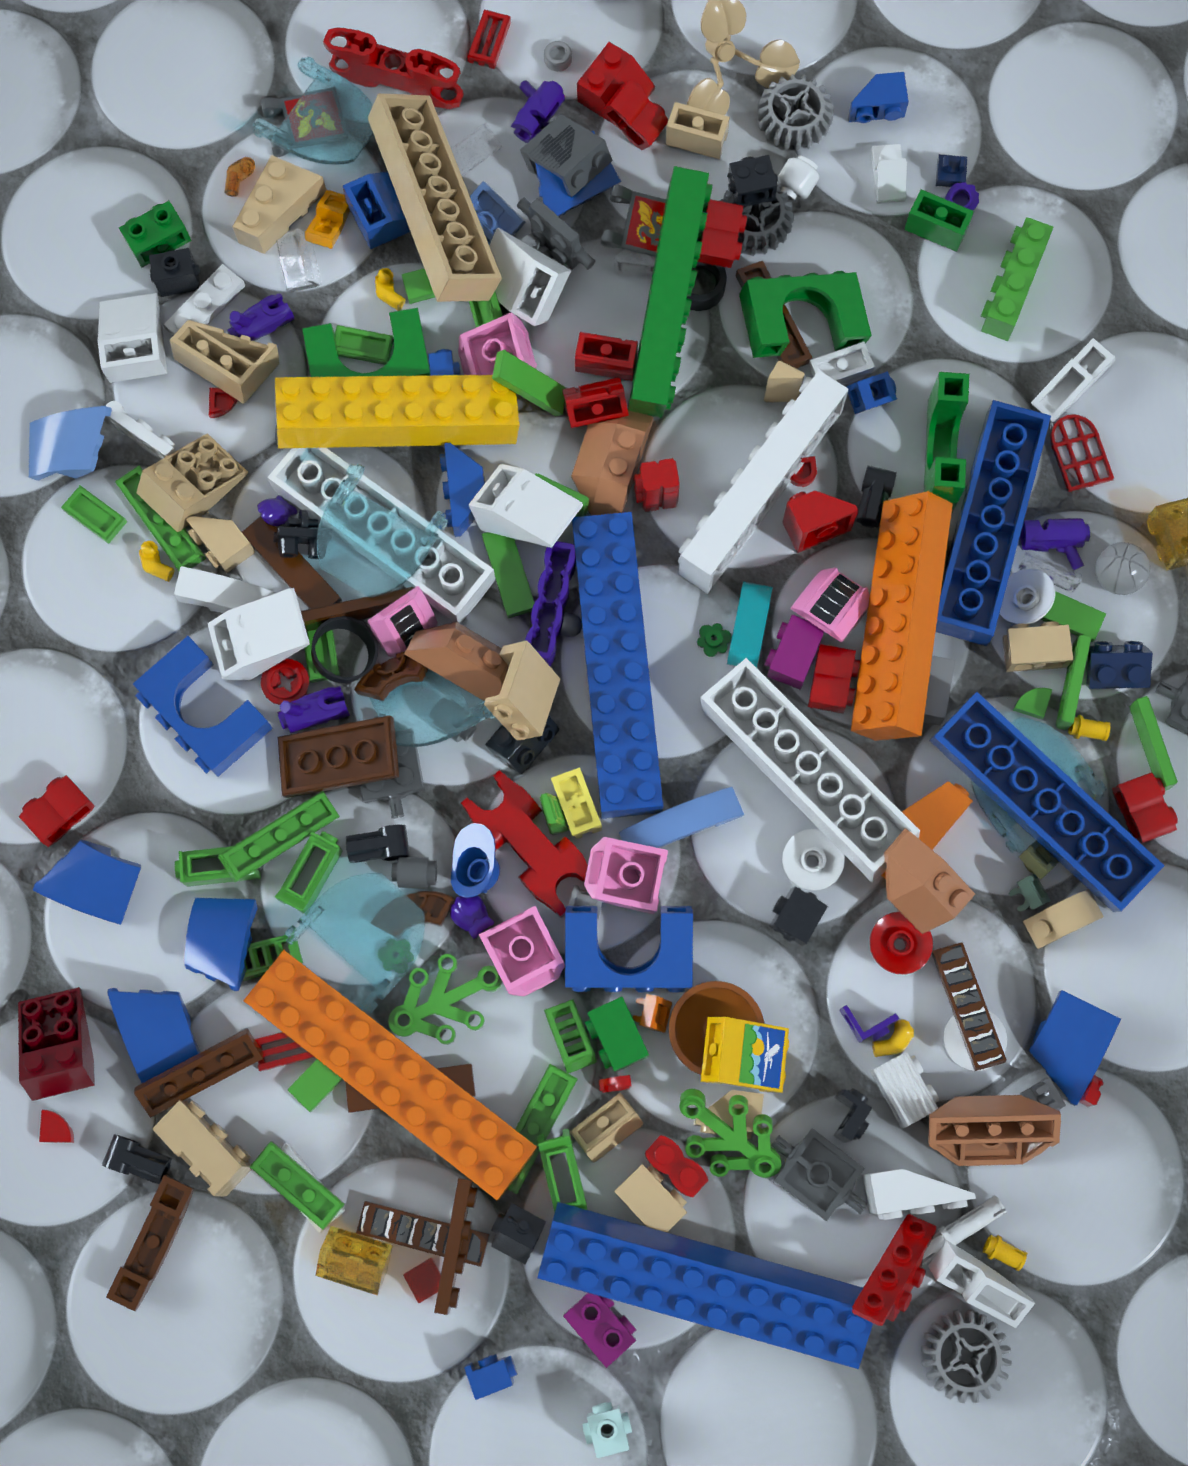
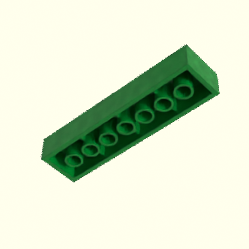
M677 166L673 168L668 186L628 411L662 418L664 411H670L671 404H673L676 386H671V381L675 382L681 363V357H677L676 353L680 354L681 348L684 345L686 328L681 326L686 324L690 313L692 299H687V296H691L697 271L692 270V268H696L702 247V242L697 240H701L705 229L707 213L704 212H706L708 202L710 201L713 184H708L709 173Z

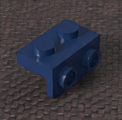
M1107 641L1094 642V646H1090L1088 652L1086 686L1089 689L1150 688L1153 652L1140 641H1126L1124 645H1113V643Z

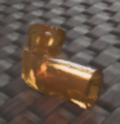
M243 157L228 167L224 190L226 195L231 197L238 196L240 182L251 176L256 167L252 158Z

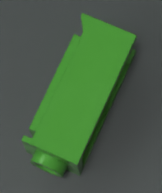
M322 831L321 835L314 832L310 833L311 835L281 889L275 896L281 903L292 906L306 916L343 852L340 846L337 845L339 840ZM318 847L325 851L326 854L303 895L292 891L314 849Z
M233 846L179 851V860L175 861L176 878L180 879V882L187 887L234 882L226 869L192 873V860L218 858L221 853ZM256 869L239 881L261 879V872Z
M569 1128L562 1130L563 1136L545 1140L544 1135L537 1136L554 1212L557 1203L560 1202L550 1156L563 1152L566 1154L576 1201L564 1204L588 1210Z

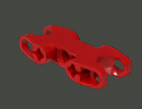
M340 27L328 29L323 44L328 52L333 54L329 67L335 75L364 87L372 88L382 84L409 92L411 95L430 96L434 107L453 109L460 106L464 96L463 90L457 84L461 71L453 61L423 49H414L407 53L377 44L373 35L359 30ZM338 36L344 37L347 40V44L345 47L334 46L331 44L332 39ZM343 59L349 67L340 69L336 64L339 60ZM449 68L453 71V75L445 78L441 75L440 70ZM443 89L454 91L457 95L452 100H445L441 97V92Z
M499 770L493 775L494 780L504 794L503 801L499 807L493 810H483L468 797L461 802V805L471 818L473 824H482L491 830L495 839V851L506 842L528 866L518 876L519 880L536 900L562 918L565 916L566 908L556 894L557 886L568 877L577 878L585 882L588 864L583 854L566 836L555 845L549 841L532 821L542 812L539 805L523 787L516 784Z

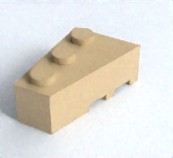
M271 155L232 226L238 243L265 254L290 230L289 226L300 216L303 218L309 212L308 208L319 198H322L326 191L323 176Z
M187 320L170 339L173 357L176 361L243 404L279 365L277 344L268 342L266 345L251 341L248 336L241 335V337L226 334L223 329Z
M179 1100L152 1129L176 1156H180L190 1166L189 1170L196 1177L200 1175L210 1185L207 1190L213 1196H227L252 1170L250 1168L251 1164L248 1162L251 1156L238 1144L233 1147L225 1140L228 1136L226 1131L215 1122L210 1125L203 1118L206 1112L196 1102L192 1100L188 1103L187 1101Z

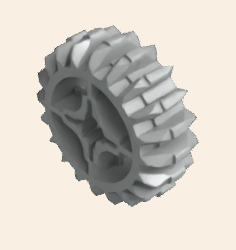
M792 74L790 80L787 81L781 76L779 83L772 81L769 89H764L762 98L758 101L757 119L760 122V131H766V139L774 138L775 147L780 143H784V147L787 150L790 145H795L798 152L802 144L809 149L812 146V141L819 144L822 136H826L833 121L834 106L831 103L830 94H825L824 85L816 87V79L807 82L805 74L801 77V80L796 79L794 74ZM807 103H809L814 108L817 114L813 113V109H811L807 105ZM774 111H776L778 113V116L784 120L783 122H781L776 117Z
M954 1310V1322L951 1321L948 1315L943 1314L941 1316L945 1325L943 1328L936 1322L931 1324V1327L937 1332L936 1336L934 1337L928 1333L924 1335L926 1340L932 1342L931 1348L927 1346L921 1347V1352L931 1354V1358L921 1361L924 1367L933 1366V1369L926 1374L927 1379L934 1380L939 1377L934 1388L937 1391H941L947 1386L945 1397L952 1399L957 1392V1398L960 1403L966 1402L968 1393L971 1401L978 1403V1391L986 1399L991 1398L988 1387L991 1385L992 1388L1000 1391L1002 1387L995 1381L996 1378L999 1376L1007 1380L1009 1376L1006 1372L1001 1371V1366L1008 1367L1012 1364L1011 1360L1002 1358V1354L1011 1352L1010 1346L999 1345V1343L1006 1339L1005 1333L1001 1332L993 1335L997 1330L998 1324L992 1321L985 1327L987 1316L980 1314L975 1321V1314L972 1310H967L965 1320H963L962 1313L959 1310ZM963 1328L976 1329L985 1337V1340L968 1344L958 1330ZM950 1336L952 1353L941 1364V1349L946 1338ZM962 1347L973 1353V1357H970L972 1359L970 1365L959 1360V1356H963L960 1354L961 1350H963ZM990 1349V1366L985 1375L982 1376L983 1372L980 1367V1361ZM959 1369H965L974 1382L970 1384L955 1383L946 1373L952 1370L955 1372Z

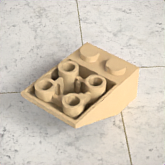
M207 433L142 470L136 493L176 532H179L189 526L186 521L187 518L190 516L202 517L248 474V471Z

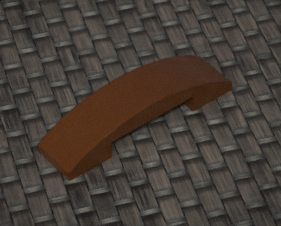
M167 1175L163 1176L150 1203L152 1208L124 1266L120 1267L106 1298L132 1311H137L172 1246L189 1206L194 1188Z

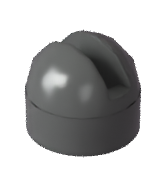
M564 612L560 635L574 637L582 629V620L574 613Z

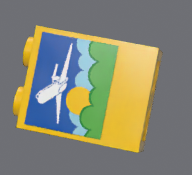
M708 1017L701 1082L759 1089L761 1092L783 1093V1084L786 1079V1054L789 1048V1028L730 1017Z

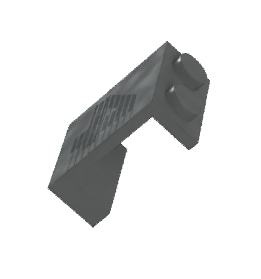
M562 114L557 116L520 149L530 172L536 175V163L562 179L570 197L578 193L613 161L606 141Z

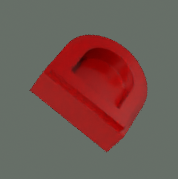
M815 456L801 458V462H804L803 466L796 475L794 473L790 478L793 485L806 487L815 480L817 475Z

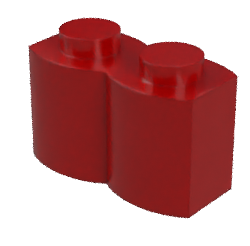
M630 80L617 89L602 109L608 120L622 130L627 139L640 150L650 147L669 121L665 115V110L659 104L649 101L645 95L644 88Z
M710 199L705 212L707 213V220L700 240L702 247L697 262L731 268L734 260L739 261L742 243L737 242L738 234L744 233L747 216L742 215V205Z
M824 644L819 645L808 707L844 714L846 706L852 707L855 689L850 688L851 677L857 678L860 660L855 659L856 650Z
M1152 772L1112 788L1114 798L1124 816L1130 834L1141 844L1177 830V815L1171 806L1168 807L1164 801V785L1159 778H1155Z
M67 775L62 778L57 777L47 785V791L43 796L38 799L33 798L23 806V812L19 815V818L47 847L60 840L72 826L84 819L95 807L91 800Z
M660 1135L644 1153L649 1164L658 1172L668 1175L675 1189L685 1196L693 1198L708 1182L707 1174L703 1168L695 1161L684 1158L680 1147L666 1136Z

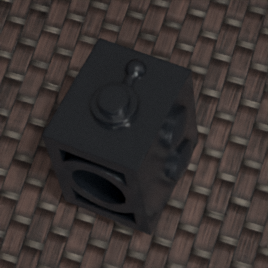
M769 155L756 158L750 156L740 161L729 163L727 174L729 181L728 190L729 193L731 192L735 204L746 207L776 199L778 177L773 171Z
M189 248L149 255L151 265L150 278L161 297L196 291L200 287V267L195 262Z
M795 886L790 889L786 897L781 895L772 910L776 915L769 926L774 931L780 932L783 935V939L788 942L795 941L800 945H805L828 905L819 901L812 892H804L801 888Z
M511 1203L506 1215L500 1213L491 1231L496 1233L491 1247L526 1265L547 1221Z

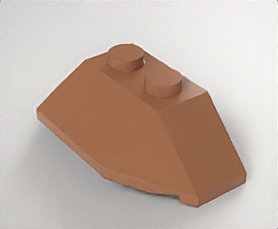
M628 411L629 416L588 424L571 478L578 492L589 498L588 512L590 516L624 512L634 481V475L637 472L654 417Z
M457 621L415 632L404 653L406 656L483 701L488 697L500 694L509 665L500 656L502 648Z
M906 828L884 852L885 862L887 863V899L922 934L953 920L975 895L944 859Z
M1022 1095L957 1096L929 1114L928 1144L957 1166L1024 1164L1041 1154L1049 1146L1053 1147L1060 1142L1061 1113L1059 1110Z

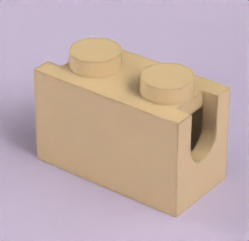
M675 102L666 127V145L720 159L723 142L726 141L728 136L730 117Z
M1055 621L1045 622L1040 627H1029V625L1024 623L1015 624L1010 629H1007V635L1002 637L1006 672L1067 668L1073 661L1069 625H1059V622Z
M642 1164L614 1192L647 1227L668 1232L687 1213L683 1208L687 1202L674 1188L668 1192L663 1187L661 1182L665 1178L652 1165L646 1168Z

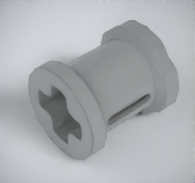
M574 885L569 906H598L597 919H599L603 902L592 899L588 891L580 890L579 886Z

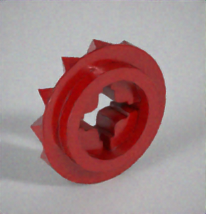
M289 658L263 672L261 677V688L264 695L273 704L278 705L283 701L291 702L307 695L310 684L309 675L305 667L298 661ZM280 673L287 679H294L290 682L291 692L284 687L278 688L281 684Z

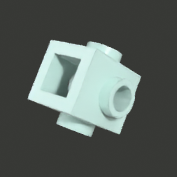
M611 1402L592 1406L593 1412L587 1414L588 1422L582 1424L586 1443H593L596 1458L629 1450L626 1434L632 1433L628 1412L621 1413L620 1406L612 1407ZM604 1424H610L613 1430L611 1432H604L601 1427Z

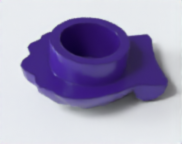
M966 182L955 183L948 190L945 199L973 211L979 204V193L976 192L975 186L972 184L967 185Z
M280 495L276 498L265 499L257 505L262 519L273 526L286 524L288 517L291 518V515H295L298 512L294 506L289 504Z
M478 895L471 898L458 896L455 899V904L451 906L450 916L453 922L460 928L468 931L473 939H476L480 933L495 923L488 916L486 906Z

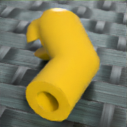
M382 268L375 277L376 295L380 300L399 311L404 306L406 299L394 291L393 272L388 268Z
M143 542L139 550L143 570L169 582L174 575V568L161 563L158 546L155 542Z
M905 1019L898 1020L894 1024V1032L890 1039L873 1041L874 1057L902 1053L914 1037V1029L911 1027L910 1022Z

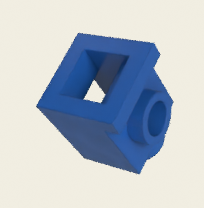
M441 349L435 353L428 354L430 376L461 375L459 361H453L451 350Z
M888 371L846 386L849 389L848 395L855 414L897 400L896 385L894 380L890 378Z
M494 1354L479 1360V1367L476 1369L473 1362L464 1367L475 1400L513 1386L515 1383L513 1377L518 1375L512 1356L498 1359L497 1355Z

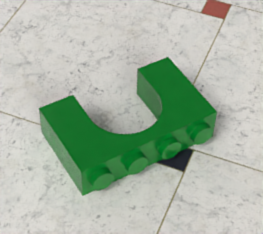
M836 271L824 275L808 273L804 276L796 277L781 275L777 278L767 279L753 277L746 281L739 293L753 358L781 356L789 344L783 316V305L791 301L808 302L816 306L824 314L828 321L835 351L861 342L866 344L872 336L857 272L845 273L844 271Z
M418 307L389 313L394 338V351L385 366L370 373L355 372L342 364L339 359L335 333L331 323L302 328L310 376H430Z
M939 372L927 406L924 492L930 491L953 503L951 512L953 513L965 489L966 459L957 458V444L961 419L969 401L970 374Z

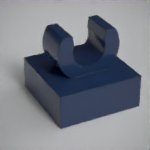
M939 154L937 159L936 186L951 187L955 183L966 182L967 157Z

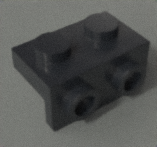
M548 715L542 736L516 740L501 725L485 745L491 752L508 762L516 772L523 774L548 743L553 740L554 736L559 732V727Z
M853 1088L851 1091L844 1089L837 1093L835 1099L849 1107L850 1110L833 1136L846 1143L856 1139L859 1140L869 1126L865 1119L872 1110V1107L866 1104L868 1098Z

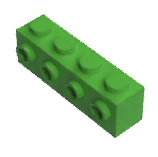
M1026 217L1022 227L1016 226L1010 243L1015 244L1012 252L1006 251L1000 266L1005 271L1003 276H996L990 291L995 293L993 301H986L980 316L986 318L981 332L1005 341L1009 340L1054 228L1053 226Z

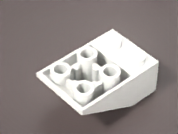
M497 228L489 246L502 277L495 290L498 302L514 315L533 326L547 323L571 270L502 229Z
M157 293L100 302L98 325L100 366L110 383L167 374Z
M500 464L469 503L470 510L480 530L550 548L553 547L583 506L579 500L529 471L505 464Z
M289 588L228 610L207 623L222 679L250 681L310 644L294 588Z
M894 1169L862 1175L869 1214H878L879 1220L903 1217L902 1210L910 1209L911 1214L916 1215L935 1212L934 1205L942 1204L943 1209L967 1207V1200L976 1198L975 1193L905 1169Z

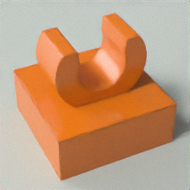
M646 994L645 999H636V1003L643 1006L641 1016L633 1015V1020L640 1023V1026L665 1033L672 1002L650 994Z

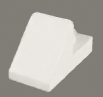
M901 144L872 146L871 159L877 203L905 201L907 159L902 158Z

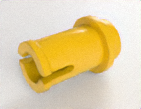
M1078 715L1074 718V723L1069 727L1068 733L1069 735H1074L1075 739H1079L1081 736L1107 741L1110 733V722L1084 719L1083 715Z
M989 1235L983 1247V1253L987 1254L988 1259L992 1260L995 1258L1016 1271L1022 1269L1027 1259L1028 1253L1026 1251H1022L1003 1241L1000 1235L996 1237Z

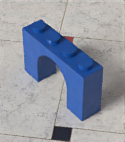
M187 636L133 683L139 691L135 696L147 709L153 706L159 712L155 716L158 722L166 730L172 727L179 734L174 739L186 752L192 749L198 755L194 761L206 774L212 770L219 777L273 728L249 700L245 701L230 716L216 726L197 728L185 723L181 714L182 697L188 687L214 665L198 645Z
M566 906L565 987H572V990L576 992H587L591 988H603L606 992H620L622 988H635V991L652 992L654 988H667V991L675 993L684 992L685 988H692V906H660L659 947L649 961L636 967L618 966L609 961L601 952L597 937L598 906Z

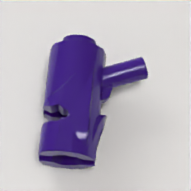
M527 80L521 82L519 88L528 97V100L523 108L519 110L511 127L515 128L513 133L523 142L528 143L542 131L540 129L545 128L549 124L551 118L564 102L563 88L555 81H544L537 90Z
M278 293L267 296L248 308L244 313L232 311L229 316L231 328L227 329V332L237 337L245 335L250 337L251 341H256L274 332L278 326L283 327L294 320V316L288 304H284L282 295Z
M1082 518L1047 519L1042 526L1039 520H1024L1019 537L1021 550L1049 552V549H1056L1058 553L1066 555L1073 571L1085 566L1076 548H1083L1085 542H1089L1090 526L1085 524Z
M340 686L335 688L328 687L291 702L283 701L280 704L281 711L277 712L282 728H289L290 733L328 723L330 720L335 721L350 716Z

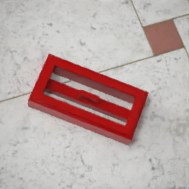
M484 9L467 56L469 63L477 61L480 66L488 64L489 68L495 69L511 24V16ZM489 18L493 19V22L491 24L488 36L486 38L482 53L478 54L477 52L482 41L486 26L488 24ZM502 21V25L499 30L495 45L493 47L491 56L489 57L488 54L493 39L495 37L499 22Z
M283 1032L255 1039L263 1052V1059L258 1061L260 1072L315 1057L309 1052H304L265 1062V1057L301 1048V1046L296 1042L263 1050L262 1045L290 1038Z

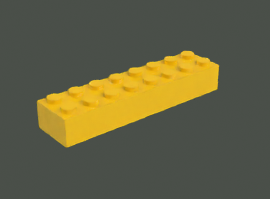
M493 375L275 377L278 448L443 446L444 443H451L453 445L516 444L520 425L517 396L515 392L493 380Z

